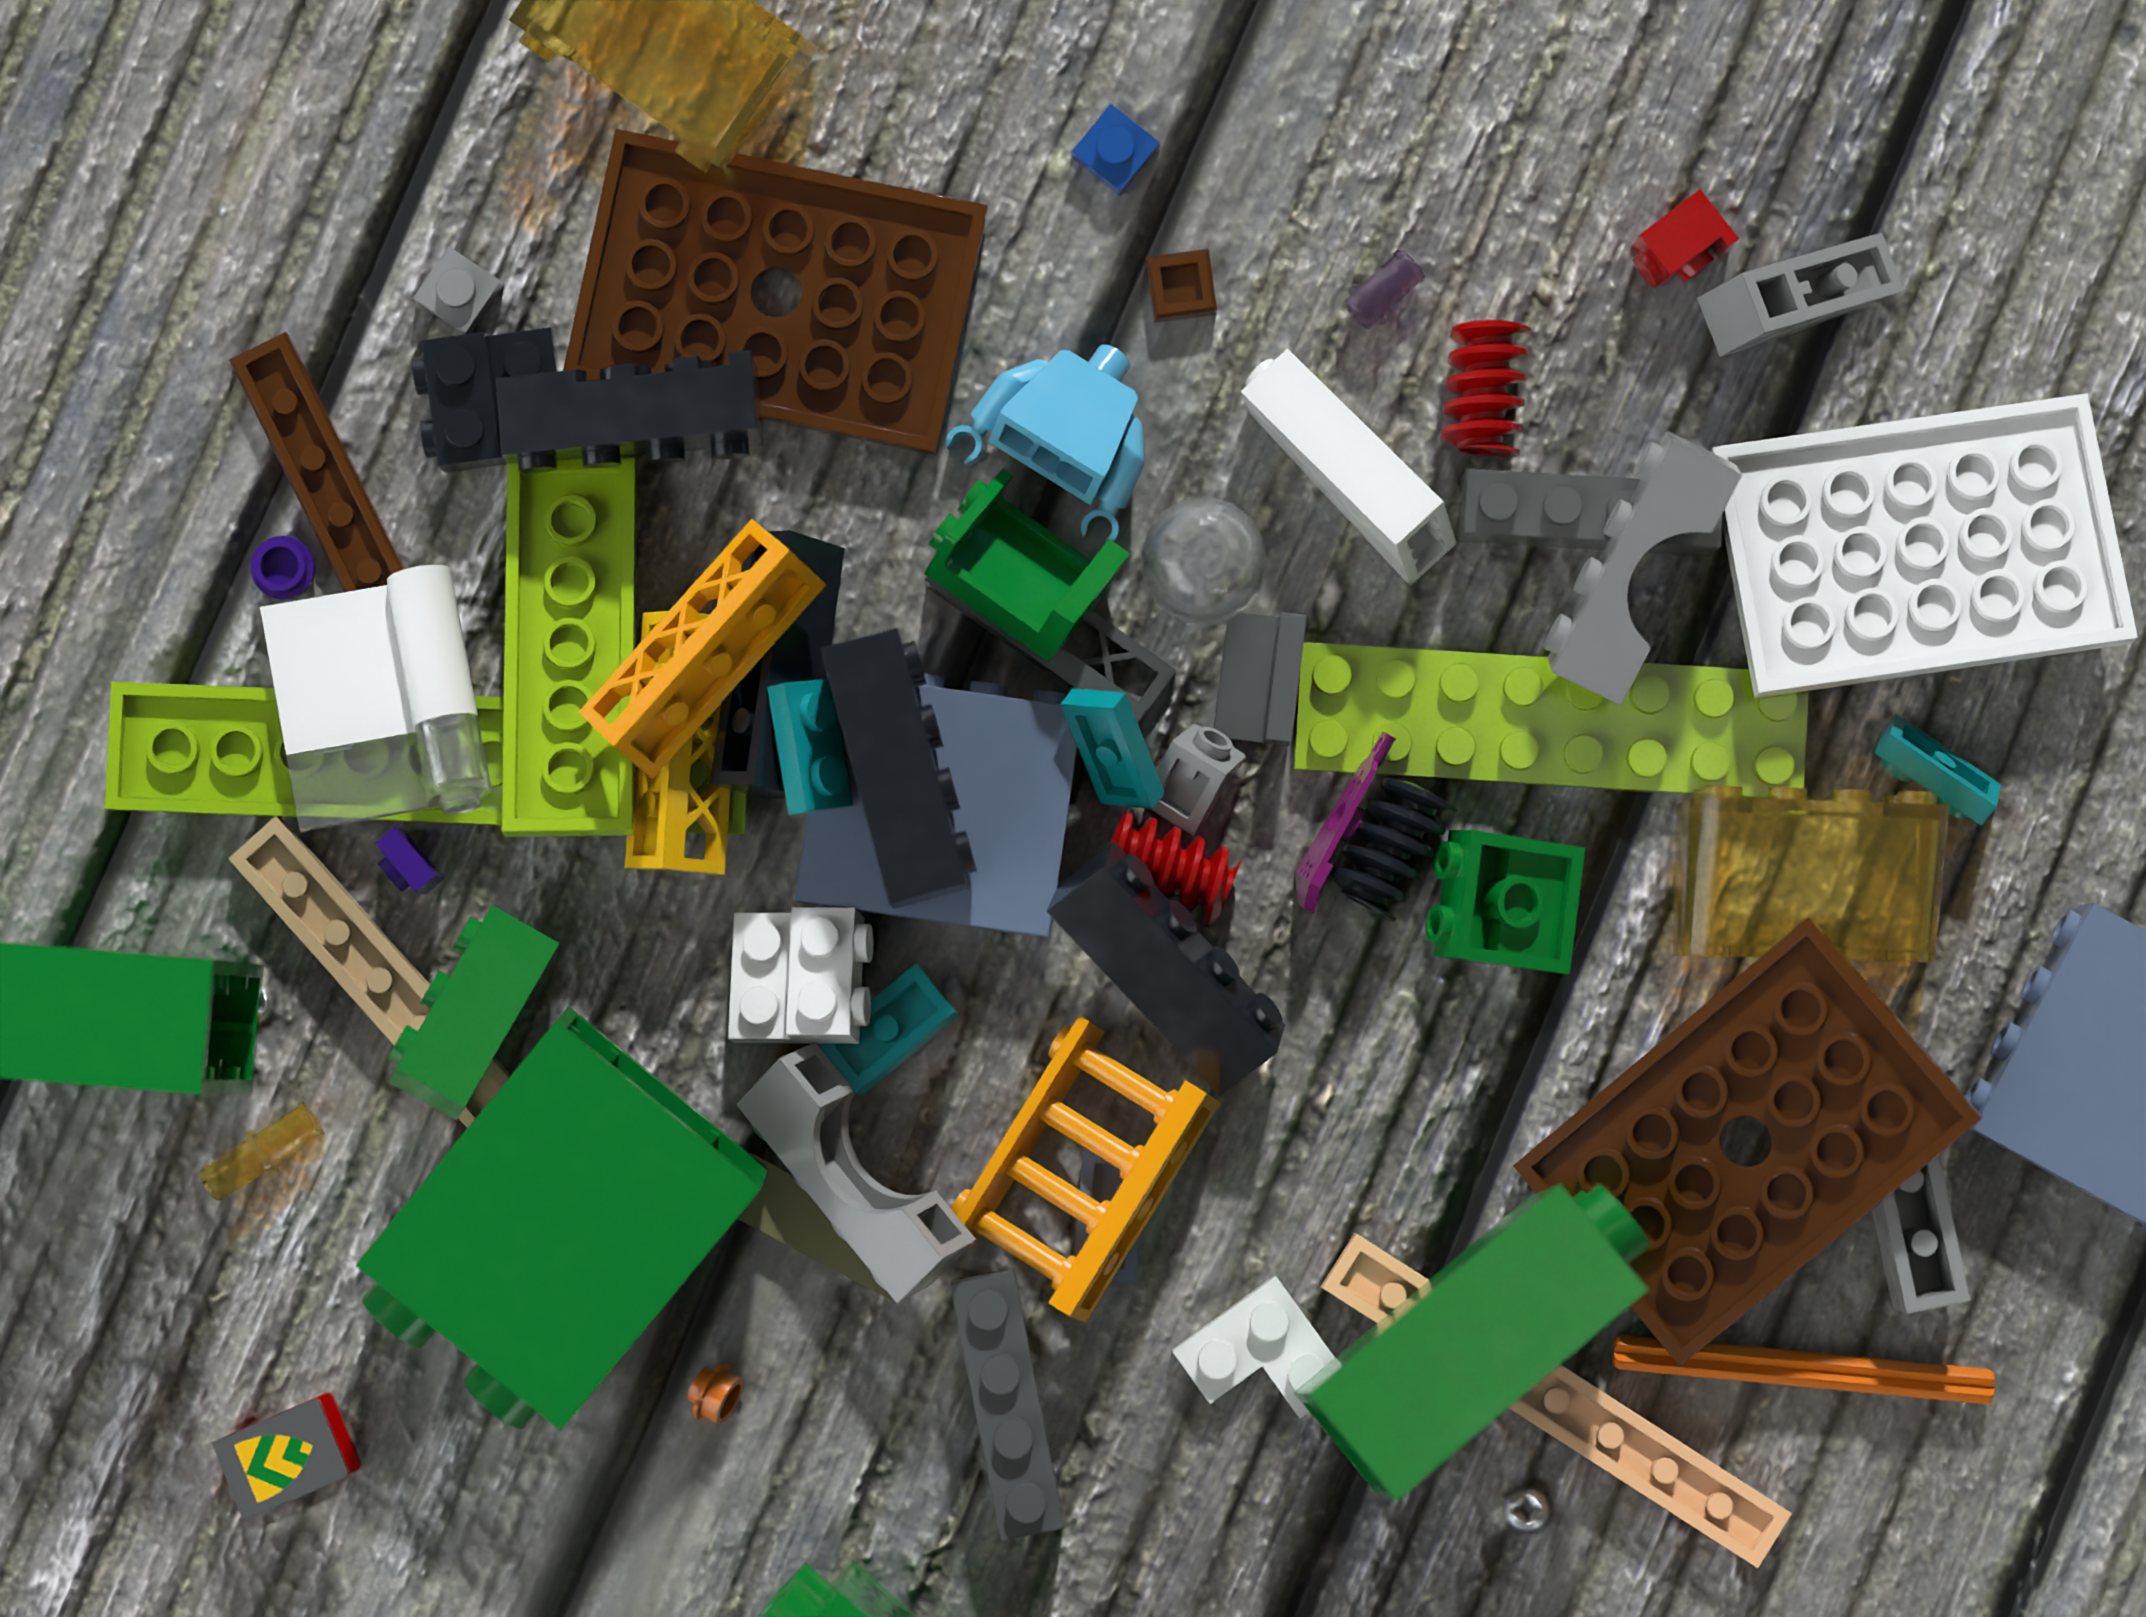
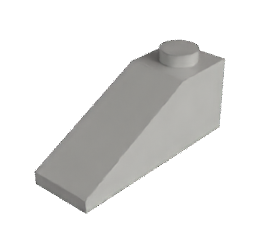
M1881 232L1741 273L1697 299L1718 354L1721 357L1776 340L1898 295L1905 290Z

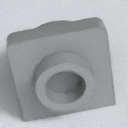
M1192 724L1171 742L1157 769V774L1165 794L1151 810L1194 836L1204 826L1229 777L1241 767L1246 758L1245 754L1234 748L1231 740L1222 732L1210 727Z

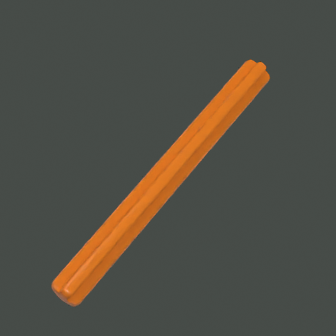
M1619 1334L1615 1336L1612 1345V1364L1619 1370L1989 1404L1993 1401L1996 1385L1994 1372L1986 1368L1711 1342L1683 1365L1679 1366L1656 1337Z

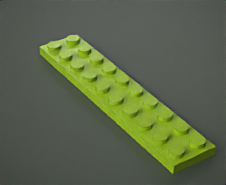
M111 682L104 809L110 811L502 826L504 697L475 696L478 712L477 719L459 727L352 746V750L320 756H314L313 753L287 758L274 688ZM715 710L700 726L703 731L714 722ZM701 756L690 768V783L699 796L709 786L710 768ZM731 790L728 835H746L748 794ZM697 820L686 830V833L706 834Z

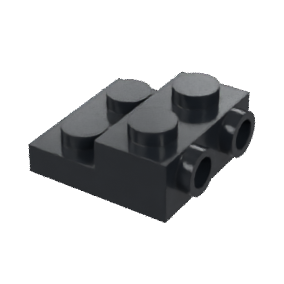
M548 327L487 336L485 332L421 340L423 356L412 358V372L418 396L429 395L432 419L420 421L421 439L426 458L437 457L438 466L445 473L506 465L507 461L501 456L496 378L559 371L555 337L552 328Z

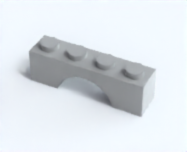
M1667 430L1659 445L1650 441L1644 449L1633 474L1634 477L1640 479L1629 503L1620 499L1615 505L1603 531L1604 535L1610 537L1609 542L1599 560L1589 557L1584 564L1573 590L1580 594V597L1569 617L1563 614L1557 617L1544 644V649L1551 652L1548 657L1551 672L1619 705L1624 701L1651 649L1646 635L1632 620L1628 609V587L1636 565L1647 551L1666 538L1689 532L1712 533L1742 477V473L1736 464Z
M814 1042L779 1058L736 1105L750 1121L755 1133L767 1142L788 1168L796 1184L809 1194L831 1221L835 1232L848 1242L869 1268L877 1284L885 1289L898 1304L932 1285L976 1241V1238L936 1190L920 1195L900 1194L885 1188L867 1173L854 1152L849 1135L848 1116L855 1090Z

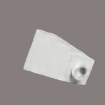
M1288 349L1275 360L1267 359L1252 371L1246 381V387L1240 391L1250 415L1410 586L1457 544L1444 501Z

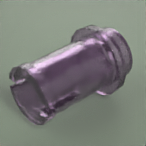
M1397 249L1393 256L1361 286L1353 284L1348 288L1350 296L1343 302L1344 306L1351 316L1366 329H1370L1374 324L1384 325L1388 321L1386 313L1418 283H1422L1425 280V275L1419 265L1406 252Z

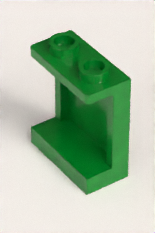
M1002 468L989 485H986L981 480H978L973 485L957 510L963 514L960 519L949 514L940 524L928 543V546L936 550V553L924 575L1050 663L1105 594L1130 553L1108 539L1096 556L1090 560L1004 499L1003 493L1014 475Z

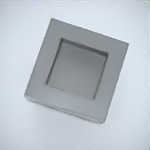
M448 246L413 299L463 334H471L504 284L501 280Z

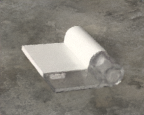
M416 566L390 575L387 579L388 585L260 607L300 832L442 807L444 814L465 813L480 808L482 806L480 798L492 792L451 569L448 566Z

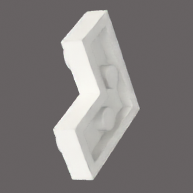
M1275 1275L1172 1349L1173 1354L1209 1404L1260 1367H1263L1299 1418H1302L1309 1411L1294 1392L1335 1358Z

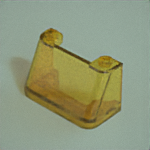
M521 0L509 18L512 23L525 31L519 40L521 44L549 63L552 62L556 54H559L578 65L670 130L681 141L675 152L704 172H707L712 164L722 169L727 166L806 69L820 48L753 0Z

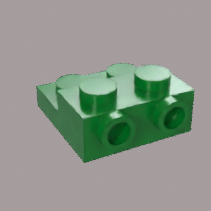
M1449 830L1448 841H1442L1438 845L1433 861L1435 876L1438 879H1443L1440 905L1432 906L1427 915L1425 925L1428 941L1435 943L1433 957L1556 974H1570L1585 848L1476 830Z

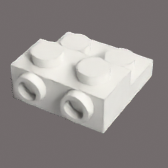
M792 907L791 913H734L728 1039L733 1043L815 1042L816 1044H859L860 1026H867L869 1024L871 1014L870 991L868 987H862L863 962H871L873 956V930L871 924H864L865 918L855 907Z

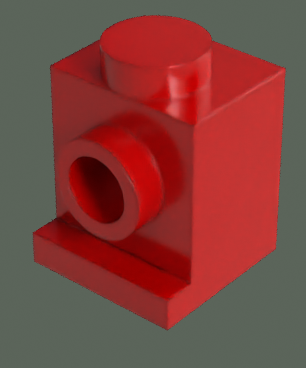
M1699 189L1638 236L1631 246L1637 254L1633 258V263L1643 279L1654 289L1660 285L1663 286L1676 275H1678L1683 283H1686L1714 261L1708 252L1710 249L1714 251L1718 258H1721L1734 246L1739 238L1701 189Z

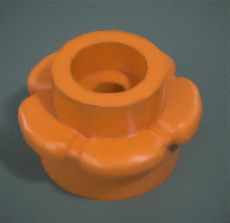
M722 1362L718 1364L715 1371L706 1366L696 1375L687 1396L688 1401L694 1403L692 1414L695 1419L704 1420L707 1418L720 1425L727 1420L735 1409L744 1389V1379L730 1372L731 1365L729 1363Z

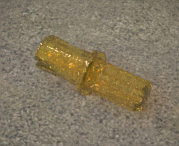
M301 1102L297 1108L256 1133L253 1129L245 1133L247 1138L245 1141L201 1168L199 1172L200 1180L211 1197L216 1201L224 1200L267 1171L272 1175L278 1173V1164L313 1141L323 1138L325 1132L312 1110L305 1102Z

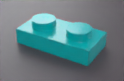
M829 679L789 682L767 687L789 815L836 810L853 806L837 708Z
M1072 688L1060 705L1100 804L1153 809L1165 794V791L1126 693Z
M1897 713L1882 730L1875 754L1882 758L1881 762L1887 771L1907 783H1912L1915 780L1934 793V799L1938 805L1952 816L1959 819L1969 817L1979 825H1983L1997 807L2001 784Z
M916 963L871 1000L870 1021L867 1026H860L859 1044L817 1045L855 1090V1093L861 1097L958 1018L959 1014Z

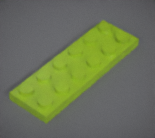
M621 457L622 465L610 468H584L582 459L557 460V470L541 473H522L518 470V463L508 464L507 462L502 833L505 837L634 835L635 764L610 744L578 712L636 648L637 463L635 457ZM630 696L623 697L605 717L610 724L629 705Z

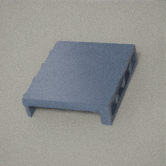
M924 674L927 684L915 687L920 706L932 703L944 747L932 749V754L937 770L946 767L950 769L960 809L948 812L954 833L966 830L977 872L965 875L969 889L896 909L888 902L838 715L853 806L807 813L795 901L823 907H855L859 912L1050 938L1053 918L1047 913V909L1058 886L1077 751L1076 742L1060 705L1068 694L1034 690L1032 700L1007 697L1008 686L971 681L968 692L944 688V677Z
M2096 903L2078 905L2075 912L2068 909L2058 921L2050 938V942L2056 945V948L2046 967L2038 965L2028 977L2020 995V998L2027 1003L2016 1023L2008 1021L1997 1035L1990 1054L1997 1059L1986 1080L1980 1077L1977 1078L1966 1093V1098L1983 1116L1967 1132L1981 1135L2141 1223L2140 1227L2146 1230V931Z

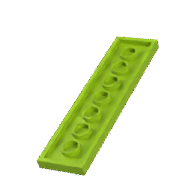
M1304 642L1297 693L1293 770L1355 774L1360 764L1369 756L1383 731L1396 738L1382 765L1377 768L1376 776L1801 801L1804 797L1809 691L1754 699L1749 669L1643 663L1624 701L1619 705L1551 672L1548 657Z

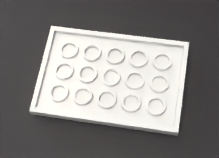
M2088 393L1713 447L1710 451L1736 464L1742 473V477L1723 511L1722 527L1754 699L2132 644L2138 638Z

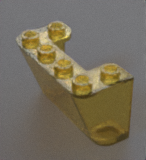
M1713 785L1703 786V790H1694L1692 799L1676 804L1673 957H1761L1806 918L1811 917L1848 960H1863V962L1935 963L1949 806L1937 804L1936 792L1902 791L1897 792V795L1885 796V802H1872L1871 790L1839 789L1833 790V801L1807 800V789L1776 787L1768 788V799L1742 798L1743 787Z

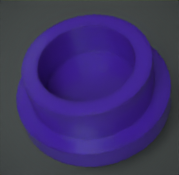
M276 536L267 539L258 546L252 556L250 570L252 579L261 592L274 599L289 600L302 595L310 587L315 576L316 565L313 554L304 543L293 537Z

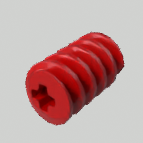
M1490 319L1474 320L1452 327L1450 338L1455 343L1463 346V348L1451 351L1448 355L1447 363L1462 373L1447 377L1445 388L1460 398L1445 402L1443 414L1459 423L1442 428L1440 438L1445 443L1456 447L1459 452L1478 456L1509 458L1520 455L1519 449L1503 443V436L1522 431V424L1506 418L1505 412L1523 407L1525 399L1507 391L1509 385L1527 381V374L1511 368L1510 361L1529 356L1530 349L1512 342L1513 335L1530 332L1532 330L1530 327L1516 322Z
M1127 806L1122 813L1110 844L1114 841L1126 854H1133L1141 859L1149 869L1153 877V883L1169 901L1175 894L1179 895L1180 903L1190 913L1198 904L1203 905V925L1211 927L1222 911L1242 859L1232 869L1229 868V849L1223 845L1209 859L1205 858V839L1201 836H1197L1186 849H1182L1181 828L1176 826L1160 840L1157 838V818L1152 816L1138 830L1133 829L1134 810Z

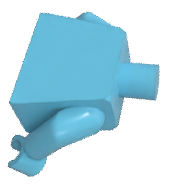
M1100 345L1088 362L1070 350H1061L1049 362L1036 359L1004 371L996 378L972 410L971 416L973 421L970 425L957 426L949 431L946 437V448L951 451L963 435L972 434L975 438L976 446L973 453L966 458L964 464H977L984 459L987 453L988 444L985 435L988 431H992L988 442L1089 505L1093 503L1097 496L1101 500L1098 509H1093L1086 513L1082 519V536L1084 538L1088 523L1092 518L1103 516L1109 519L1112 524L1111 533L1105 543L1108 539L1114 542L1119 531L1118 521L1115 518L1119 508H1126L1145 464L1143 424L1132 414L1138 400V395L1133 389L1121 383V380L1130 368V362L1119 349L1110 345Z

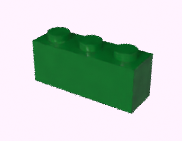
M491 905L482 923L470 917L451 949L462 956L450 976L438 971L420 1002V1005L430 1010L418 1031L406 1025L387 1058L398 1064L389 1083L449 1117L458 1120L559 943Z

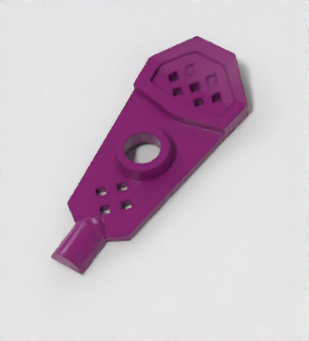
M1383 731L1369 756L1358 767L1295 871L1297 904L1313 914L1315 913L1321 887L1333 867L1331 855L1340 840L1343 842L1348 841L1357 829L1364 813V809L1358 805L1370 785L1377 768L1382 765L1396 738Z

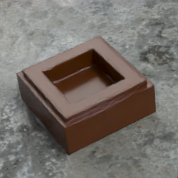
M1209 249L1146 257L1154 323L1217 314Z

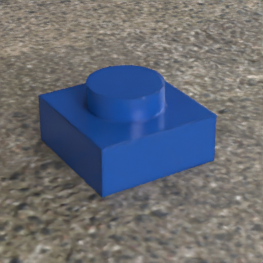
M1110 104L1071 151V158L1121 196L1159 149L1160 142L1114 105Z

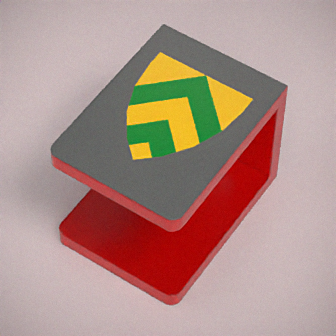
M330 1392L211 1442L243 1521L342 1480L350 1473L359 1470L362 1466L361 1459L335 1396Z

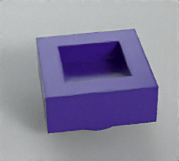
M393 827L375 842L376 846L385 855L378 862V865L402 892L411 886L415 892L426 895L445 879L405 830Z

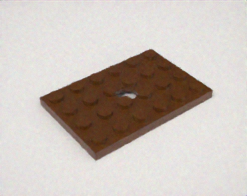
M615 128L563 371L584 370L587 372V380L600 379L599 370L602 368L610 367V365L635 363L650 366L652 374L664 373V365L672 363V358L699 356L701 360L716 362V367L729 365L728 352L751 350L758 368L762 420L937 456L987 219L988 205ZM779 269L787 271L794 275L801 285L799 304L791 313L782 317H770L761 313L752 301V288L755 281L770 270Z
M1808 917L1513 1166L1535 1193L1561 1184L1571 1198H1573L1581 1190L1588 1193L1599 1184L1630 1214L1650 1243V1247L1628 1265L1648 1289L1630 1307L1679 1366H1681L1972 1128L1983 1116L1811 917ZM1751 1116L1760 1120L1768 1128L1771 1135V1149L1762 1163L1750 1167L1740 1166L1730 1161L1723 1152L1721 1146L1722 1131L1733 1118Z

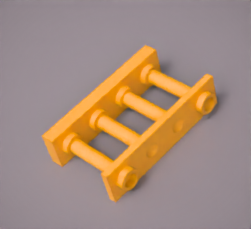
M1079 1015L1073 1026L1066 1025L1055 1037L1049 1050V1057L1052 1059L972 1190L965 1189L952 1204L951 1209L976 1238V1241L980 1235L984 1236L1051 1279L1052 1288L1056 1291L1048 1303L1069 1317L1086 1323L1214 1115L1220 1102L1186 1080L1179 1091L1173 1089L1168 1093L1096 1049V1046L1105 1031ZM1082 1070L1155 1115L1154 1122L1158 1125L1145 1146L1141 1144L1135 1148L1062 1103ZM1048 1125L1121 1170L1120 1177L1124 1180L1111 1202L1104 1200L1099 1203L1028 1158ZM1014 1180L1087 1225L1086 1233L1090 1236L1077 1257L1071 1255L1066 1259L994 1213ZM976 1241L969 1247V1249L973 1248Z

